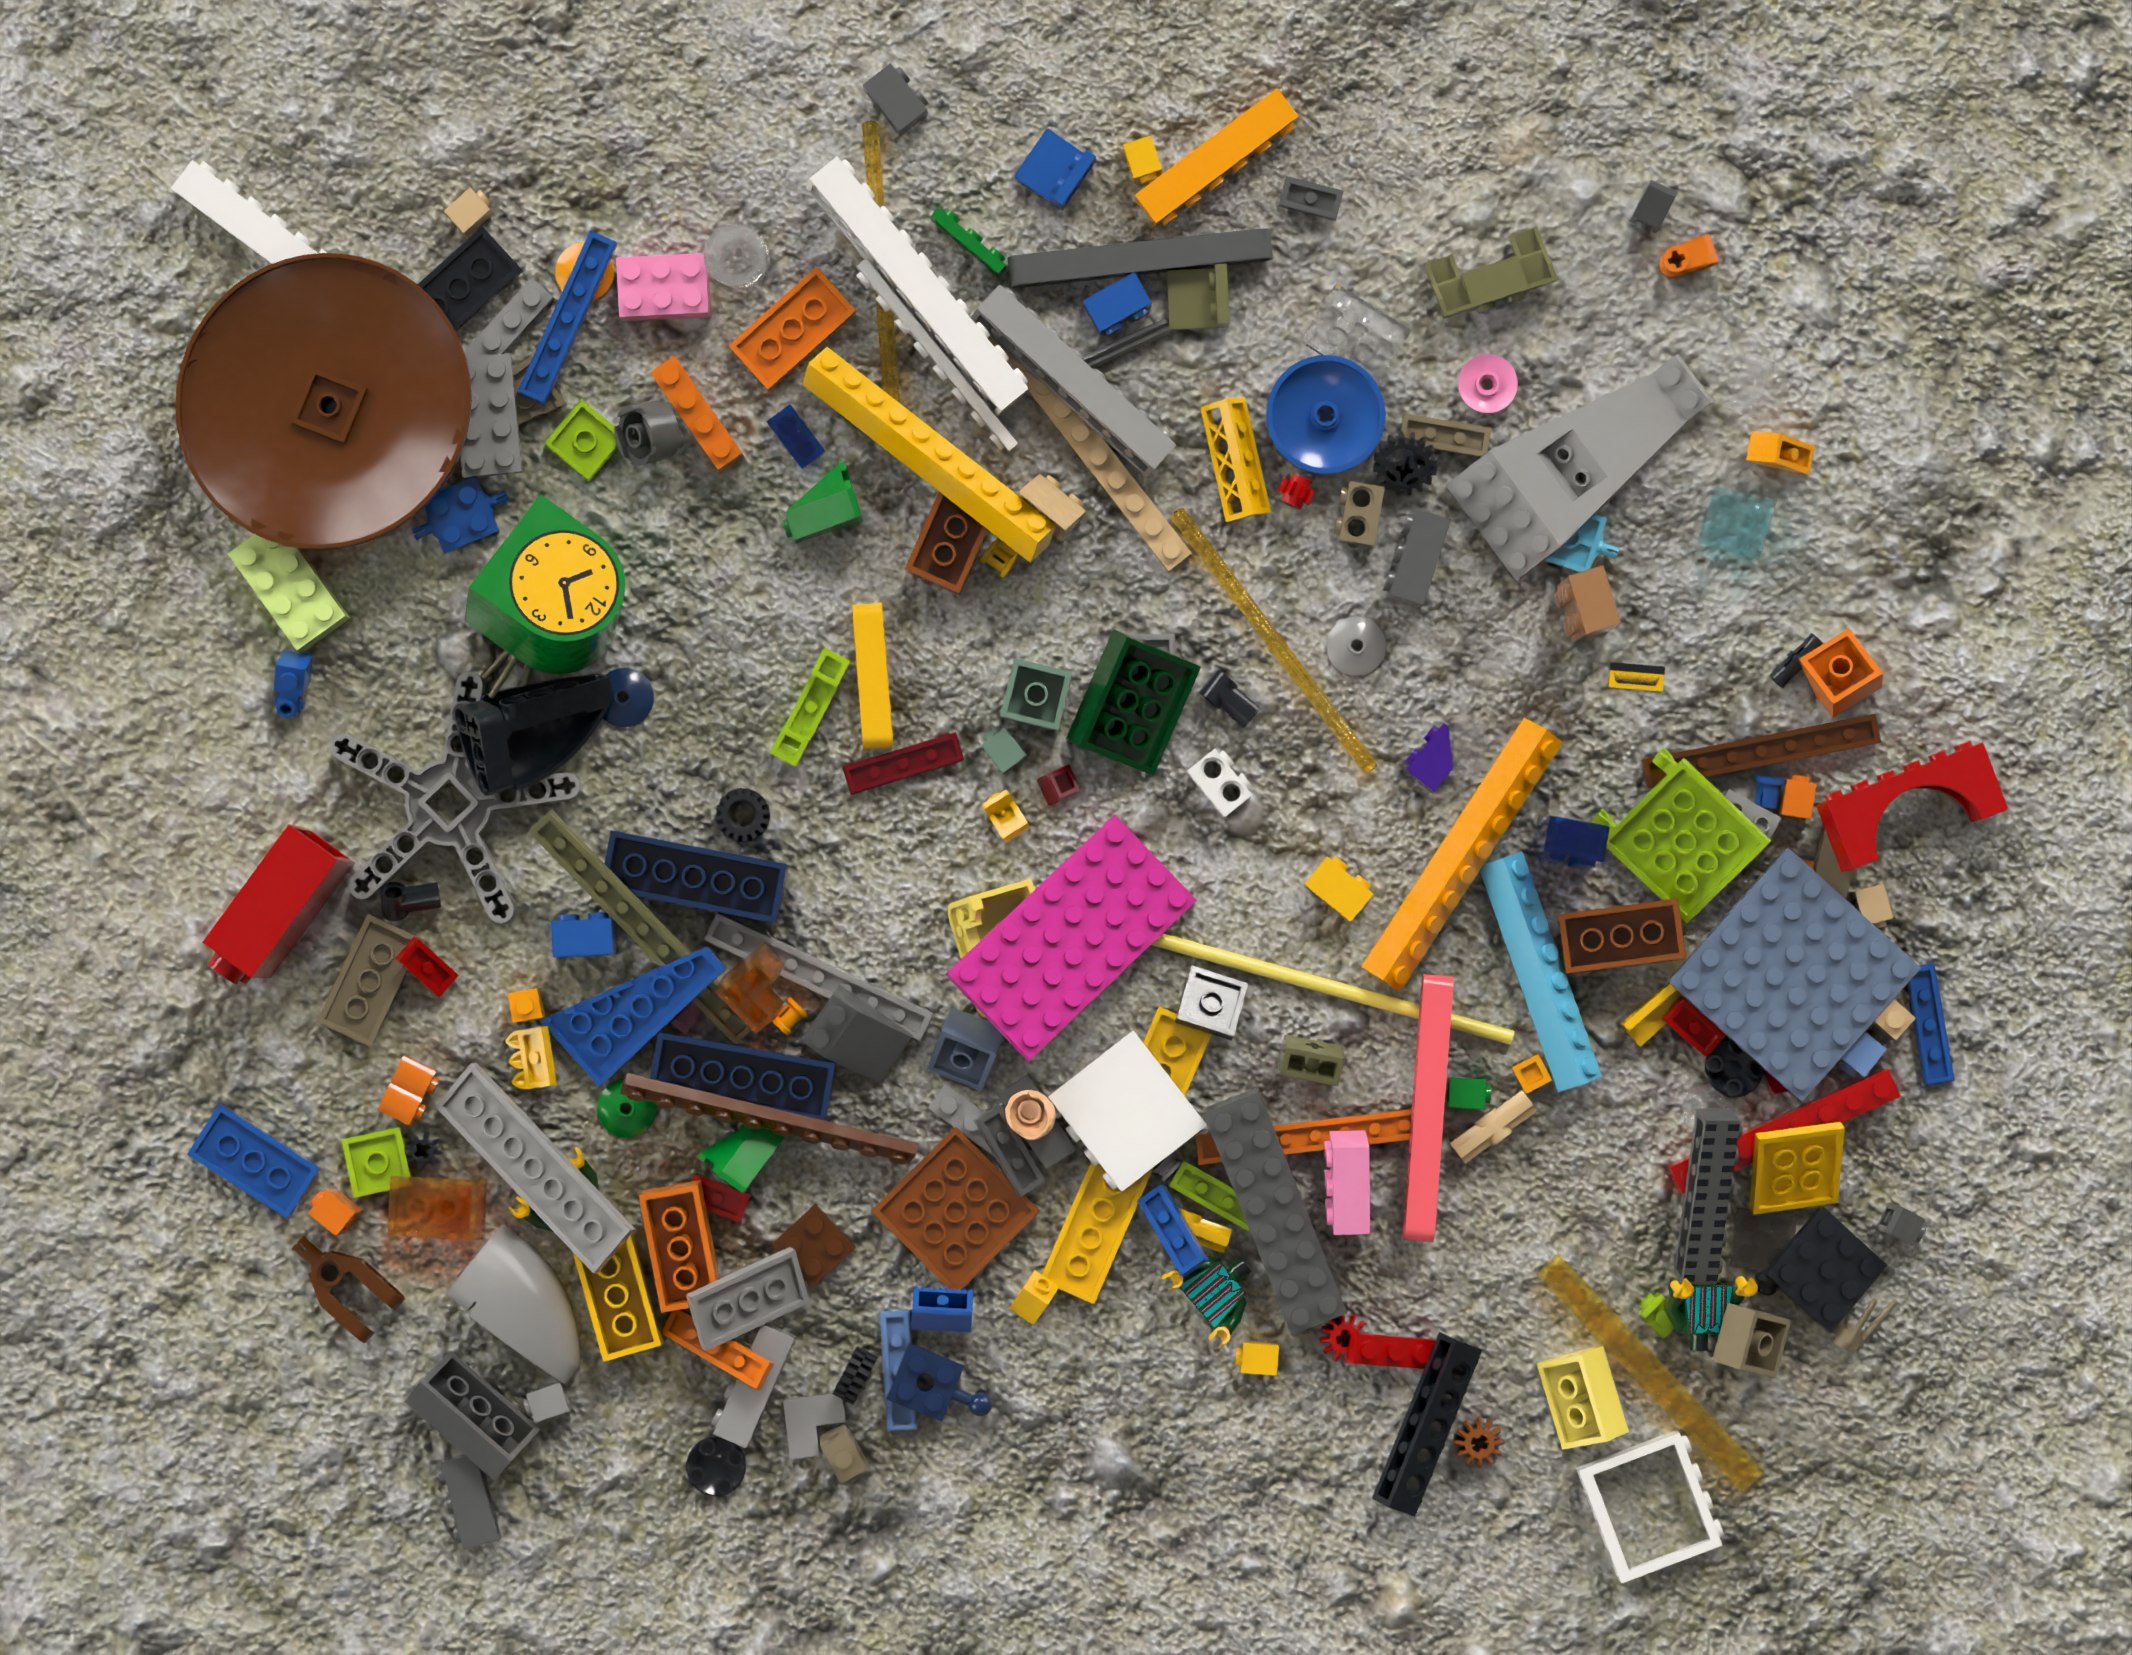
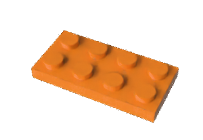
M815 267L730 343L728 347L769 391L857 311L826 276Z

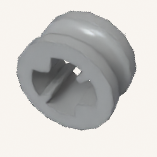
M1171 1153L1159 1162L1152 1171L1161 1175L1160 1179L1165 1181L1179 1167L1181 1162L1173 1160V1154Z

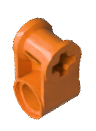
M1710 234L1693 238L1667 249L1659 261V269L1666 277L1675 278L1693 271H1701L1720 263ZM1671 257H1673L1674 260L1680 261V264L1677 266V268L1675 264H1669L1668 261Z

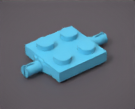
M1595 514L1565 545L1544 561L1580 573L1591 569L1593 560L1599 554L1616 559L1619 547L1603 543V530L1607 518Z

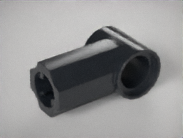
M1219 669L1199 691L1206 700L1216 708L1224 710L1243 728L1261 709L1238 689V685Z
M389 882L380 888L382 915L388 921H401L409 915V912L441 908L437 882L408 887L400 882Z

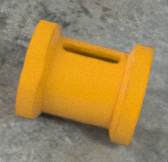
M792 997L787 999V1005L776 1016L772 1015L770 1017V1020L787 1036L791 1034L790 1030L802 1018L809 1016Z

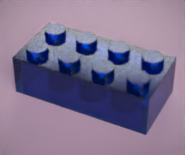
M1551 815L1538 819L1532 854L1538 855V861L1556 864L1568 861V867L1583 870L1595 868V864L1604 862L1610 826Z

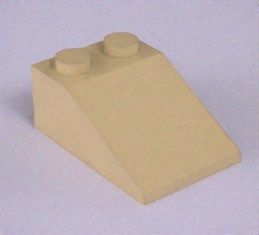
M1039 474L1020 490L1018 496L1056 525L1053 535L1063 543L1085 516L1084 503L1073 494L1065 495L1059 490L1061 487L1060 483L1050 475H1047L1045 478Z

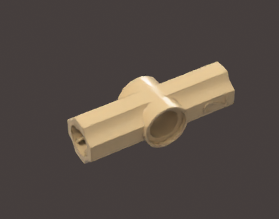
M1521 1090L1498 1108L1494 1107L1474 1122L1475 1125L1453 1139L1450 1145L1464 1164H1466L1487 1147H1493L1513 1132V1128L1524 1122L1537 1110Z

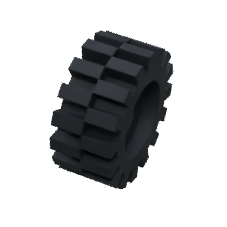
M737 788L736 790H731L720 799V803L717 805L715 816L718 827L725 836L738 842L753 841L763 835L762 833L769 826L768 823L771 816L769 805L763 796L751 789ZM738 804H748L754 810V820L746 827L737 826L732 820V810Z
M857 1346L832 1394L854 1405L878 1357Z

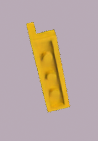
M1226 398L1200 407L1225 521L1233 522L1250 516L1271 513L1246 398ZM1220 409L1222 420L1219 426L1213 421L1212 410ZM1222 438L1228 444L1226 455L1221 453L1219 448ZM1228 467L1233 469L1235 475L1232 484L1226 479L1225 473ZM1237 496L1241 502L1242 512L1234 514L1232 501Z
M1667 982L1619 1025L1641 1047L1667 1024L1661 1018L1680 996L1687 1002L1689 1001Z

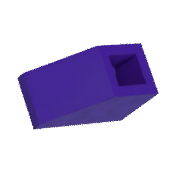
M1445 723L1439 728L1434 725L1423 738L1427 743L1422 750L1419 751L1415 748L1405 760L1409 765L1405 772L1431 793L1436 791L1453 770L1449 727Z

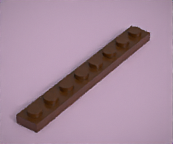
M1876 714L1671 753L1677 764L1685 758L1704 777H1710L1881 743ZM1655 757L1641 759L1646 789L1654 788L1667 775L1652 762Z

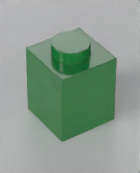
M1448 1077L1447 1107L1485 1110V1103L1490 1104L1491 1086L1486 1085V1079Z

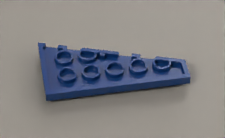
M704 947L540 1020V1022L544 1026H548L549 1032L593 1081L601 1087L727 968L708 947Z

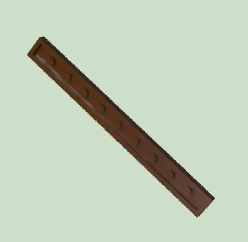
M629 1073L626 1074L620 1094L627 1095V1098L633 1101L642 1102L648 1100L656 1102L662 1108L671 1109L677 1107L686 1109V1112L691 1115L701 1116L706 1114L715 1116V1119L720 1122L744 1123V1126L749 1129L773 1130V1133L778 1136L788 1137L794 1135L802 1137L803 1141L812 1144L823 1142L831 1144V1147L837 1150L845 1151L852 1149L860 1151V1154L866 1157L881 1156L889 1158V1161L895 1164L910 1163L915 1157L918 1143Z

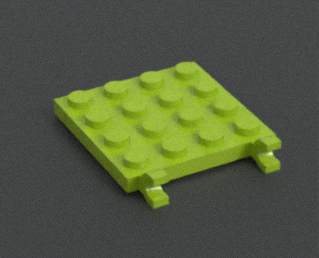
M1663 747L1655 755L1652 762L1667 775L1617 825L1603 808L1594 816L1591 823L1606 835L1601 840V843L1661 900L1678 898L1681 919L1688 924L1771 840L1685 758L1677 764L1673 756Z

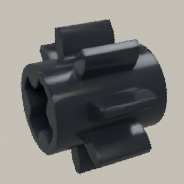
M429 1132L424 1133L422 1140L417 1135H413L412 1140L415 1143L413 1146L405 1147L406 1150L412 1153V1157L409 1158L408 1162L419 1161L420 1169H424L426 1161L436 1166L437 1162L434 1157L444 1154L442 1150L437 1149L436 1145L441 1139H429ZM420 1143L423 1146L430 1145L431 1149L428 1150L429 1157L418 1154L421 1150Z

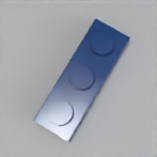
M1160 1184L1137 1201L1181 1276L1186 1277L1209 1261L1165 1185Z

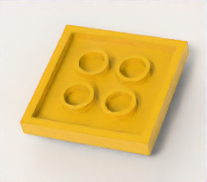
M1841 1122L1755 1133L1749 1209L1753 1215L1838 1203L1845 1132Z

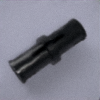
M1811 633L1799 647L1787 654V658L1769 675L1771 679L1783 689L1800 670L1803 671L1799 659L1821 646L1823 642Z

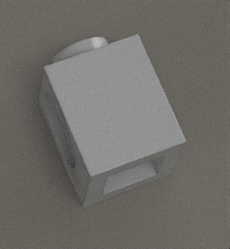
M562 1382L530 1391L526 1394L527 1400L523 1401L528 1417H533L535 1423L569 1412L572 1409L565 1385Z

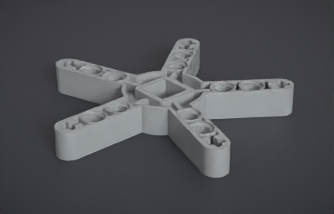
M465 672L458 677L442 760L432 762L418 771L352 735L341 733L334 736L331 740L330 751L335 758L406 795L405 810L409 820L391 840L352 876L349 881V891L354 897L367 900L373 898L380 892V888L384 884L389 883L432 842L456 848L489 918L496 923L505 924L515 918L517 907L482 836L491 823L494 811L574 800L581 795L583 784L581 779L572 773L551 774L539 781L546 787V793L540 799H535L532 796L531 788L533 785L516 790L517 796L511 803L503 801L502 792L488 796L482 794L469 768L464 752L457 753L453 747L455 739L459 737L455 720V709L459 706L470 704V702L461 701L462 696L468 699L469 690L464 688L465 682L470 683L471 678H474L473 681L478 684V688L472 689L470 698L476 700V702L480 701L481 696L486 692L485 680L480 675L474 672ZM349 740L348 746L360 752L357 756L348 752H344L341 755L342 749L339 747V744L341 742L346 743ZM370 753H375L378 757V765L374 769L369 770L364 764L365 757ZM396 767H401L405 772V777L402 782L395 784L391 780V771ZM568 778L570 782L576 784L575 788L571 789V794H568L565 790H555L557 796L553 797L551 780H554V785L556 786L566 784V779ZM452 782L471 804L448 824L429 803ZM406 836H410L414 840V848L409 853H404L400 848V842ZM475 848H479L484 855L482 862L478 865H473L469 861V853ZM384 857H389L392 860L393 867L390 872L383 874L379 870V861ZM370 869L374 875L381 878L380 882L378 879H373L368 883L369 892H359L361 887L359 881H367L373 876L368 872ZM487 875L494 876L497 882L495 889L490 892L482 888V880ZM501 892L503 893V896L498 897L502 905L509 906V909L505 911V918L502 915H496L495 911L499 909L496 900L489 902L488 897H494Z

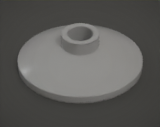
M1349 617L1343 619L1329 633L1327 639L1328 657L1334 667L1344 674L1351 676L1368 674L1380 665L1385 656L1386 641L1384 634L1377 624L1367 618ZM1354 640L1362 642L1363 647L1360 651L1352 649L1351 643Z

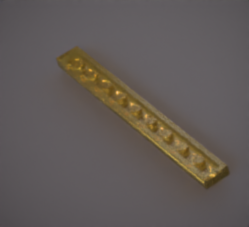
M1557 1253L1536 1273L1742 1493L1764 1474L1761 1468L1560 1254Z

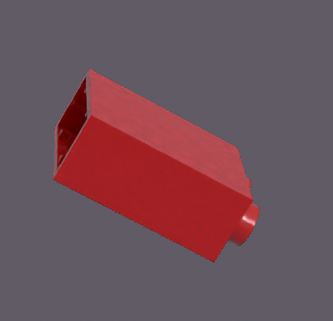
M288 824L202 943L215 951L207 962L208 966L236 985L239 981L248 984L251 978H271L355 862L310 829Z

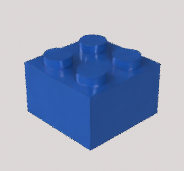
M588 913V919L579 920V915L576 914L558 915V921H551L552 953L555 958L618 954L617 923L612 918H609L608 913Z

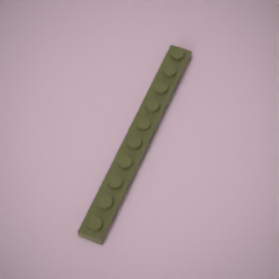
M552 809L530 828L529 833L659 967L691 954ZM716 979L693 1000L735 1045L757 1027L758 1022Z

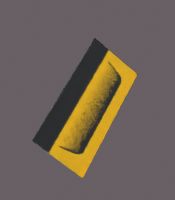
M1610 662L1608 687L1663 692L1665 667Z

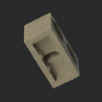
M1349 481L1347 488L1342 487L1339 505L1344 506L1342 517H1336L1334 534L1339 535L1338 542L1368 548L1375 546L1385 487ZM1357 492L1365 493L1369 498V504L1365 507L1356 506L1353 502V495ZM1350 522H1360L1364 527V533L1358 537L1352 536L1348 532V524Z

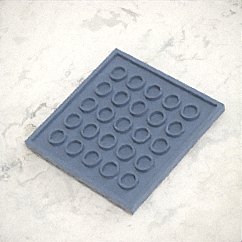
M1785 848L1667 982L1794 1097L1803 1102L1921 967L1792 850Z

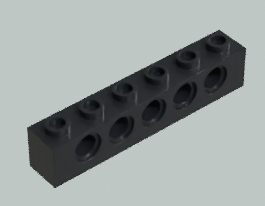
M1439 1332L1372 1496L1373 1500L1388 1508L1414 1517L1416 1516L1452 1424L1456 1419L1463 1397L1467 1392L1482 1349Z

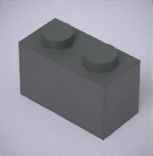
M890 63L864 83L863 89L899 136H902L928 115L925 106L929 103L919 90L913 92L907 83L910 79L901 67L895 69Z

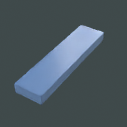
M910 1310L881 1311L880 1323L887 1432L917 1430L916 1411L886 1399L908 1343L912 1344Z

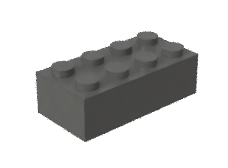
M452 1351L423 1378L404 1401L494 1481L541 1430Z

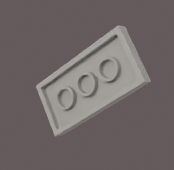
M512 354L466 357L471 378L472 403L468 433L460 455L462 477L473 478L523 473Z
M791 1247L686 1294L701 1348L706 1351L810 1303L796 1251Z

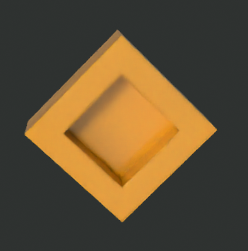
M1539 1054L1511 1067L1525 1094L1552 1081Z

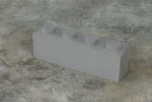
M767 1323L761 1325L760 1328L757 1327L752 1330L748 1339V1343L752 1344L751 1350L775 1364L761 1390L755 1389L737 1379L736 1383L730 1381L723 1396L728 1399L724 1410L718 1408L711 1425L716 1427L714 1435L747 1448L796 1338L795 1335Z

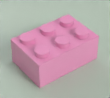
M706 253L616 258L619 318L622 322L711 317L709 267Z
M1329 1131L1330 1141H1324L1326 1167H1330V1170H1324L1326 1195L1330 1196V1198H1325L1327 1225H1332L1334 1235L1370 1234L1369 1144L1366 1131Z

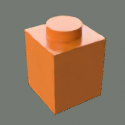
M1792 775L1791 780L1786 779L1784 785H1782L1777 815L1810 820L1817 784L1809 783V777Z

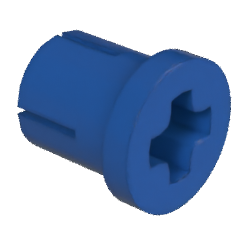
M1755 775L1754 782H1757L1755 804L1764 808L1778 809L1781 785H1784L1785 779Z

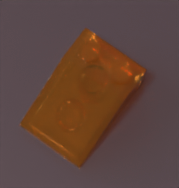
M390 1176L388 1236L460 1240L485 1239L487 1179Z

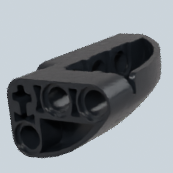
M589 674L532 683L500 690L494 698H490L489 693L481 696L480 701L457 707L455 709V720L460 742L469 768L482 794L488 796L511 788L515 790L524 789L548 777L565 765L588 741L604 717L612 700L610 677L603 674Z

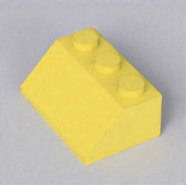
M1603 1346L1579 1350L1537 1363L1562 1450L1608 1442L1629 1432Z

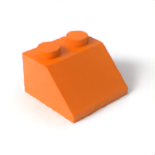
M1849 628L1799 659L1815 696L1832 718L1882 688L1883 672Z

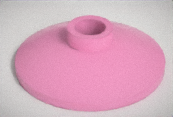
M1481 354L1473 357L1463 366L1458 378V390L1461 398L1471 409L1481 413H1495L1507 407L1515 397L1518 386L1517 376L1512 365L1504 358L1494 354ZM1483 380L1491 381L1492 388L1490 390L1482 388L1481 383Z

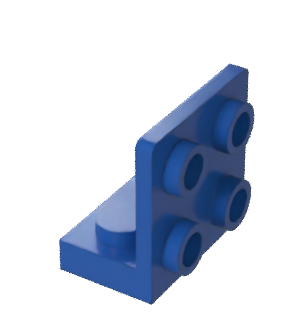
M1046 129L1016 172L1015 179L1063 211L1096 163V156L1088 150L1083 153L1050 129Z

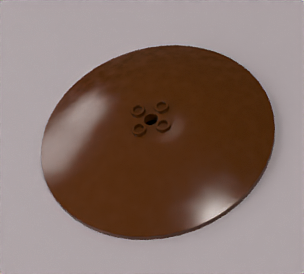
M338 253L307 254L281 260L250 274L227 291L207 312L195 330L180 366L175 401L176 425L186 462L195 480L215 506L232 521L257 536L284 546L313 550L346 548L377 539L399 528L429 504L443 487L461 455L467 437L472 403L471 378L466 355L452 323L431 296L414 281L395 269L363 257ZM329 398L335 399L337 402L335 411L330 414L324 413L322 410L324 401Z

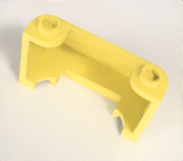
M1031 879L969 896L948 905V918L961 959L1036 889ZM976 1008V1010L978 1011V1013H979L982 1017H985V1016Z

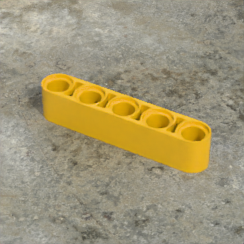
M882 602L853 604L863 749L892 748L893 730Z

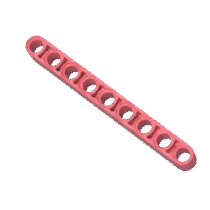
M1423 974L1403 1240L1434 1242L1453 999V976Z

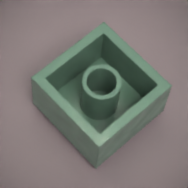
M1014 658L1000 717L1059 732L1072 672Z

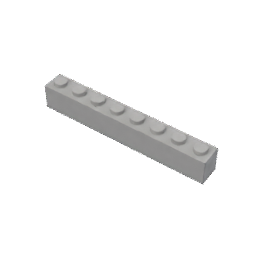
M999 284L971 316L974 322H980L996 342L1146 478L1176 446L1167 431L1158 429L1150 421V417L1146 412L1136 409L1128 401V397L1124 392L1114 389L1106 381V377L1102 372L1092 369L1084 361V357L1080 352L1073 348L1070 349L1062 341L1059 333L1051 328L1048 329L1040 321L1037 313L1032 309H1026L1010 289H1004Z

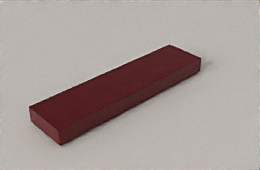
M954 732L845 765L842 768L850 794L854 795L965 760L957 733Z

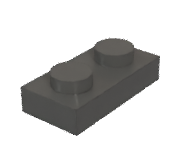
M1286 176L1278 207L1336 221L1344 191Z

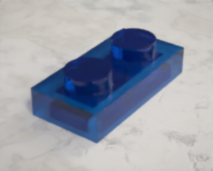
M791 404L766 421L802 470L826 453Z

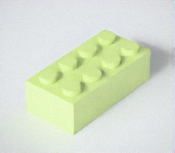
M254 534L228 553L297 651L303 653L350 619L301 548L284 546Z

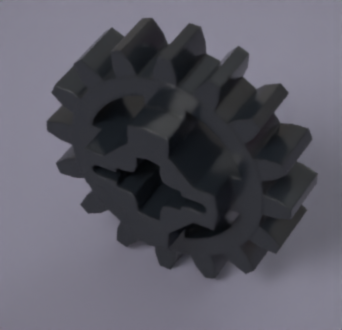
M1401 431L1399 432L1398 439L1388 435V444L1379 443L1378 450L1380 452H1374L1373 460L1375 463H1373V472H1378L1377 482L1385 481V490L1395 487V494L1399 495L1401 490L1404 489L1407 495L1410 496L1413 488L1422 492L1423 483L1431 485V476L1437 473V466L1435 465L1438 458L1437 455H1432L1434 453L1433 445L1425 447V437L1416 440L1415 432H1412L1409 438H1406ZM1409 457L1407 465H1405L1404 470H1402V465L1404 464V462H1406V458Z

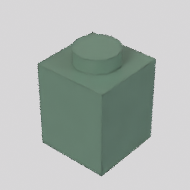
M995 727L982 737L985 740L981 745L1003 775L1027 757L1005 727L1001 730Z

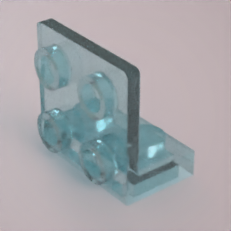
M1719 486L1715 487L1700 534L1699 543L1753 560L1758 559L1761 556L1777 500L1769 497L1758 499Z

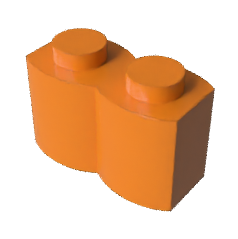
M407 1055L403 1056L377 1110L409 1126L413 1124L414 1120L420 1122L427 1106L423 1105V1101L427 1093L433 1095L440 1079L436 1078L438 1070Z

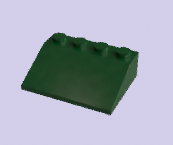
M1113 629L1066 739L1079 747L1154 776L1201 666Z

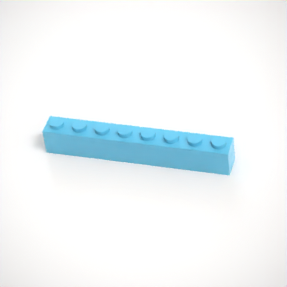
M1521 851L1484 864L1480 869V873L1557 1091L1571 1089L1601 1078L1602 1075L1591 1047L1523 852Z

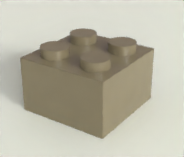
M1728 1303L1723 1315V1322L1712 1361L1736 1369L1776 1378L1791 1320Z

